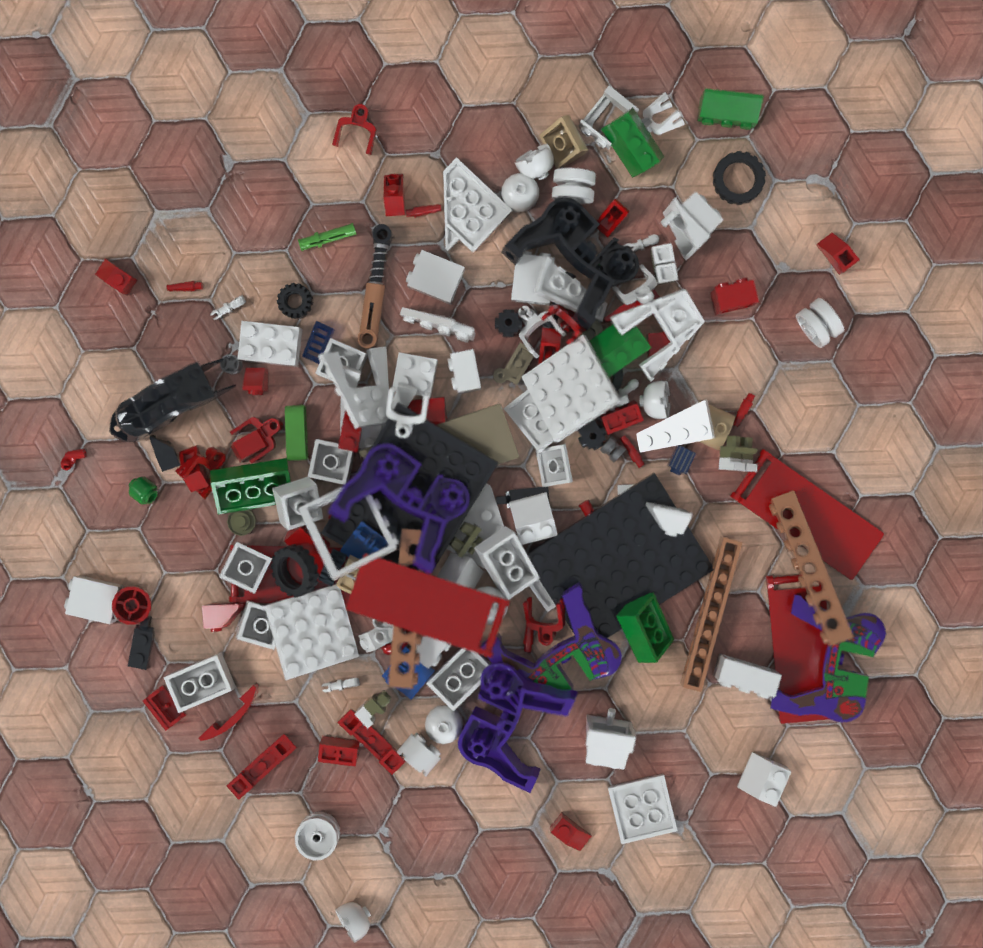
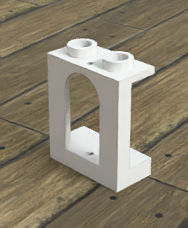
M611 86L606 88L603 96L579 124L583 134L588 137L591 135L596 139L595 142L603 149L606 147L608 150L612 147V143L608 141L606 136L603 137L592 128L597 118L610 102L623 113L631 108H634L637 114L639 111L636 106Z

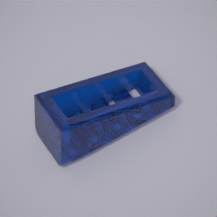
M316 321L302 357L319 364L321 361L319 357L309 354V350L319 355L324 353L335 329ZM321 329V330H323V331H325V332H328V333H327V335L325 336V335L319 333L318 330ZM318 336L324 339V343L315 340V337ZM312 344L321 346V350L312 347Z

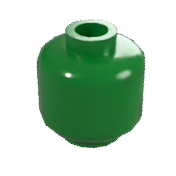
M141 476L134 478L129 483V496L141 505L150 504L156 499L158 495L157 486L148 478Z

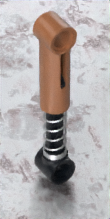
M384 224L377 225L372 232L375 252L372 254L374 259L371 262L373 264L372 269H370L372 274L369 279L371 281L366 283L358 335L359 345L366 350L375 348L378 344L385 291L382 278L384 277L383 271L386 269L384 267L385 261H387L385 260L386 251L393 239L390 228ZM381 231L388 233L384 240L378 238V233ZM371 311H372L373 314H372L371 328H370V330H369L370 315H371ZM366 335H372L373 341L369 345L363 342V338Z

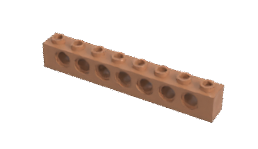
M791 491L772 498L769 505L770 511L778 519L776 525L779 533H783L785 536L784 546L787 552L791 551L793 556L791 559L794 570L798 569L799 583L807 591L808 595L805 597L808 605L813 606L815 611L813 614L815 623L817 625L820 624L823 632H820L824 644L828 643V646H832L853 638L795 492ZM785 510L791 511L793 518L785 519L782 512ZM797 528L800 531V536H791L790 529ZM804 546L807 549V554L804 556L798 554L797 547ZM806 564L814 566L815 571L813 574H808L805 571L804 566ZM812 583H820L822 586L821 592L813 591ZM820 601H827L829 603V610L823 611L819 607ZM828 619L836 621V629L828 628Z
M402 529L399 565L408 568L413 565L414 555L410 554V548L418 544L421 530ZM393 626L388 687L414 688V685L418 684V673H415V667L420 662V653H417V645H421V634L415 632L405 634L403 628ZM408 642L412 648L409 653L404 654L401 647L404 643ZM403 662H407L410 666V670L405 674L400 671V665Z
M720 536L712 565L714 570L710 572L680 682L684 688L702 692L743 542Z

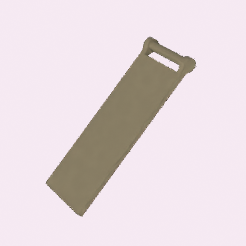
M501 404L437 424L499 462L498 464L519 458V453ZM372 446L360 449V456H363L365 459Z

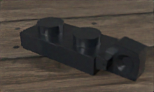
M548 487L505 491L506 496L496 497V504H507V508H510V501L545 492L549 500Z
M151 616L140 622V625L136 624L128 667L147 670L149 667L155 635L154 627H150Z

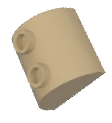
M570 115L560 117L539 135L543 144L550 146L557 169L574 162L588 151Z
M708 404L715 438L698 442L720 450V446L724 445L730 433L735 415Z

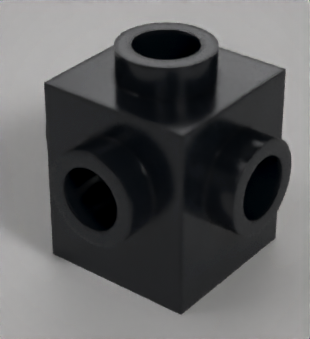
M503 310V313H499V318H495V329H499V334H503L502 337L512 338L514 335H518V330H522V318H518V313H514V310ZM507 319L512 321L511 326L505 325Z
M595 420L577 430L581 436L578 440L583 448L587 447L588 450L593 448L595 451L604 445L603 441L606 440L604 436L607 434L602 425L598 426ZM590 433L595 434L594 440L589 438Z

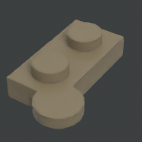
M520 342L505 369L498 368L494 371V380L497 383H504L509 380L518 385L534 357L533 354Z

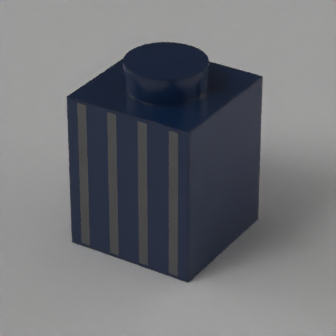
M677 445L667 464L671 468L670 472L679 476L681 473L687 474L696 453Z

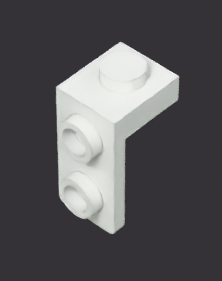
M374 628L359 635L360 644L367 653L377 650L392 641L388 630Z

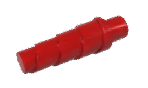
M441 205L415 206L413 209L406 210V216H414L416 218L441 211Z
M189 281L167 285L166 288L169 292H195L196 290L203 289V283Z
M748 393L747 397L743 399L735 417L734 426L738 427L741 424L745 415L752 407V402L755 398L753 394Z
M626 435L621 437V442L631 457L632 462H635L638 468L645 465L641 459L642 456Z
M526 625L523 639L524 652H531L532 645H534V630L529 629Z

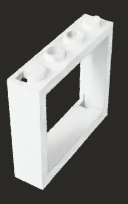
M343 487L298 508L333 581L377 558L396 551V544H398L395 534H390L387 529L390 524L386 516L381 517L379 510L382 508L377 498L373 499L370 495L366 497V500L389 546L337 571L310 513L334 502Z

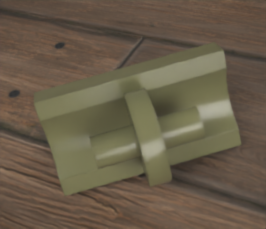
M464 521L459 530L466 534L465 538L461 541L454 536L449 544L461 558H463L467 551L473 555L475 552L474 547L483 540L478 536L482 529L475 523L472 525Z

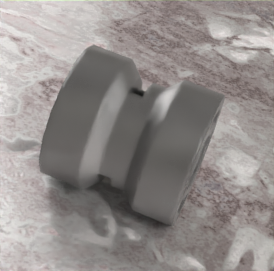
M227 354L222 357L223 361L220 362V367L224 372L233 375L242 370V361L238 360L237 356Z
M613 436L600 449L603 454L609 456L613 463L626 450L623 445L617 443Z

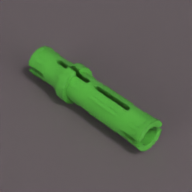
M351 223L319 234L315 232L312 236L298 239L301 251L316 246L320 248L323 244L357 234L354 224Z

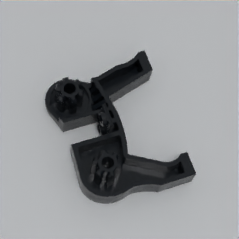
M559 198L552 201L537 220L524 225L504 245L501 253L516 265L524 251L555 244L560 253L574 268L591 279L573 316V319L587 331L595 322L596 312L605 301L610 288L627 283L636 276L639 270V260L630 248L618 244L619 239L613 238L597 255L596 245L591 241L586 242V240L596 231L600 224L576 200Z

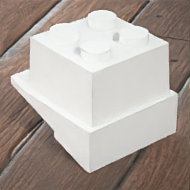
M695 192L683 204L677 198L673 199L663 212L665 218L661 221V224L664 227L670 226L676 237L675 243L683 258L687 260L710 237V233L723 219L720 212L712 208L703 195Z
M614 708L608 709L607 718L592 715L586 716L587 764L606 766L613 769H625L628 755L633 752L636 739L635 729H633L632 722L614 719L616 713Z

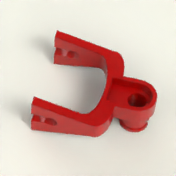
M355 105L351 117H341L338 120L332 142L333 146H339L343 126H360L370 132L366 154L372 156L377 129L373 124L367 122L369 111L365 105ZM363 109L364 115L359 116V111Z
M559 304L552 305L541 318L544 321L552 314H555L563 319L560 323L561 327L566 326L564 330L568 332L572 328L575 332L574 336L566 342L568 345L585 332V329L573 319L575 312L572 310L567 311Z
M251 417L230 431L231 435L238 434L252 424L262 433L268 446L266 450L249 460L251 464L258 462L276 448L273 436L283 428V423H281L280 419L270 418L263 423L258 417ZM274 422L277 424V428H272Z
M210 447L206 451V457L201 454H195L177 468L175 472L185 480L196 464H203L209 470H216L223 465L226 456L219 449ZM210 479L208 480V487L197 490L204 499L212 491Z
M528 597L527 601L523 602L526 626L531 630L538 631L539 642L542 645L548 646L554 641L557 631L562 630L565 626L564 599H561L560 603L556 604L558 622L542 623L533 619L532 597Z

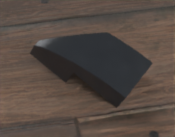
M150 435L149 438L162 472L180 466V460L174 446L171 445L172 442L163 441L156 438L155 435Z

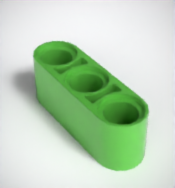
M305 405L285 406L287 460H308Z

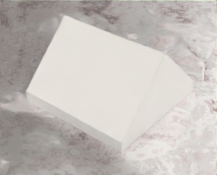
M566 444L547 447L540 453L536 450L542 487L573 482Z
M450 553L437 577L474 589L484 571L471 557L463 556L461 558L457 554Z

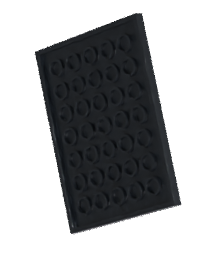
M400 402L394 408V411L403 415H420ZM388 418L371 449L381 444H392L421 463L420 468L407 487L409 490L412 488L417 489L422 493L421 497L424 498L438 475H443V478L460 481L469 492L470 501L467 509L445 525L440 546L434 556L435 568L499 462L428 419L423 423L413 424L412 432L408 437H398L396 434L397 421ZM404 427L400 428L402 433H406ZM360 466V468L358 469V471H357V473L355 474V476H356V475L358 474V472L361 470V466ZM378 491L371 496L373 499L377 498L382 508L379 510L381 517L386 516L390 524L387 529L390 534H395L398 544H396L397 550L384 556L382 559L399 564L402 529L421 530L424 519L401 509L381 491ZM366 498L354 503L350 507L349 516L345 523L331 515L321 532L323 535L344 546L355 529L363 521L384 537ZM417 545L410 548L411 555H415ZM409 566V568L418 571V568L416 566Z
M654 472L558 533L557 536L550 538L527 553L540 577V582L555 605L563 599V592L578 582L581 583L583 586V599L589 607L594 626L598 633L606 638L622 629L617 615L626 604L649 593H654L660 605L714 570L688 526L683 534L677 533V536L667 535L659 527L646 507V502L676 508ZM565 606V621L567 622V624L569 625L570 629H571L572 632L574 633L573 628H572V625H571V622H570V618H569V615H568V612H567V609H566V606Z

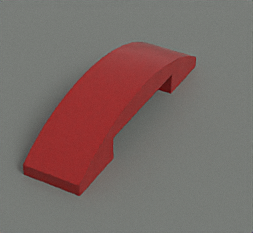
M256 682L240 697L244 705L224 725L220 726L215 722L198 739L204 741L214 738L236 724L252 705L257 695L259 684Z
M350 709L337 722L349 735H353L366 747L390 774L393 775L406 762L379 731L372 725L367 728L357 718L353 709Z
M284 733L226 785L227 788L240 800L297 747Z

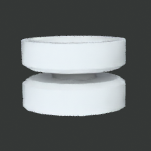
M576 168L554 170L553 182L557 186L552 189V199L571 198L580 204L593 203L594 190L589 187L595 185L596 173Z
M817 298L810 304V310L804 308L796 314L797 322L803 332L819 348L830 342V336L835 338L844 332L843 324L838 315L821 298Z
M313 812L307 815L301 822L295 835V845L299 853L310 860H322L330 856L335 850L340 837V827L336 819L325 812Z

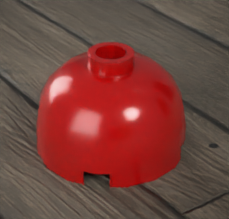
M128 586L115 594L112 601V611L120 622L127 625H135L148 617L152 601L144 589L137 586Z

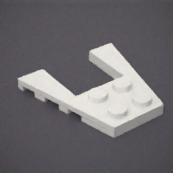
M685 289L610 317L621 335L651 314L657 319L670 343L639 364L649 381L654 379L658 371L667 365L666 362L674 354L676 355L682 344L689 340L705 322Z
M386 347L370 348L366 351L376 383L375 386L349 389L339 352L322 353L318 356L319 360H323L327 368L325 371L328 377L332 378L337 387L335 390L338 396L342 397L345 403L344 408L355 428L382 425L388 420L386 411L389 382Z
M343 366L348 388H357L361 371ZM399 383L392 409L394 410L398 402L407 407L415 396L417 388ZM342 397L340 414V433L345 413V403ZM385 424L362 427L359 448L372 446Z

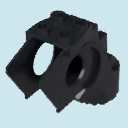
M223 358L200 365L198 361L187 365L181 370L147 386L135 396L123 401L111 417L109 433L124 442L138 441L172 423L177 415L206 405L235 388L236 384L213 392L204 372L222 362ZM114 427H119L120 431H115Z

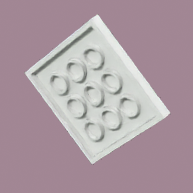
M581 335L570 345L565 346L522 376L555 442H560L621 402L585 335Z
M336 584L313 590L301 597H290L264 605L285 680L359 657L342 592Z

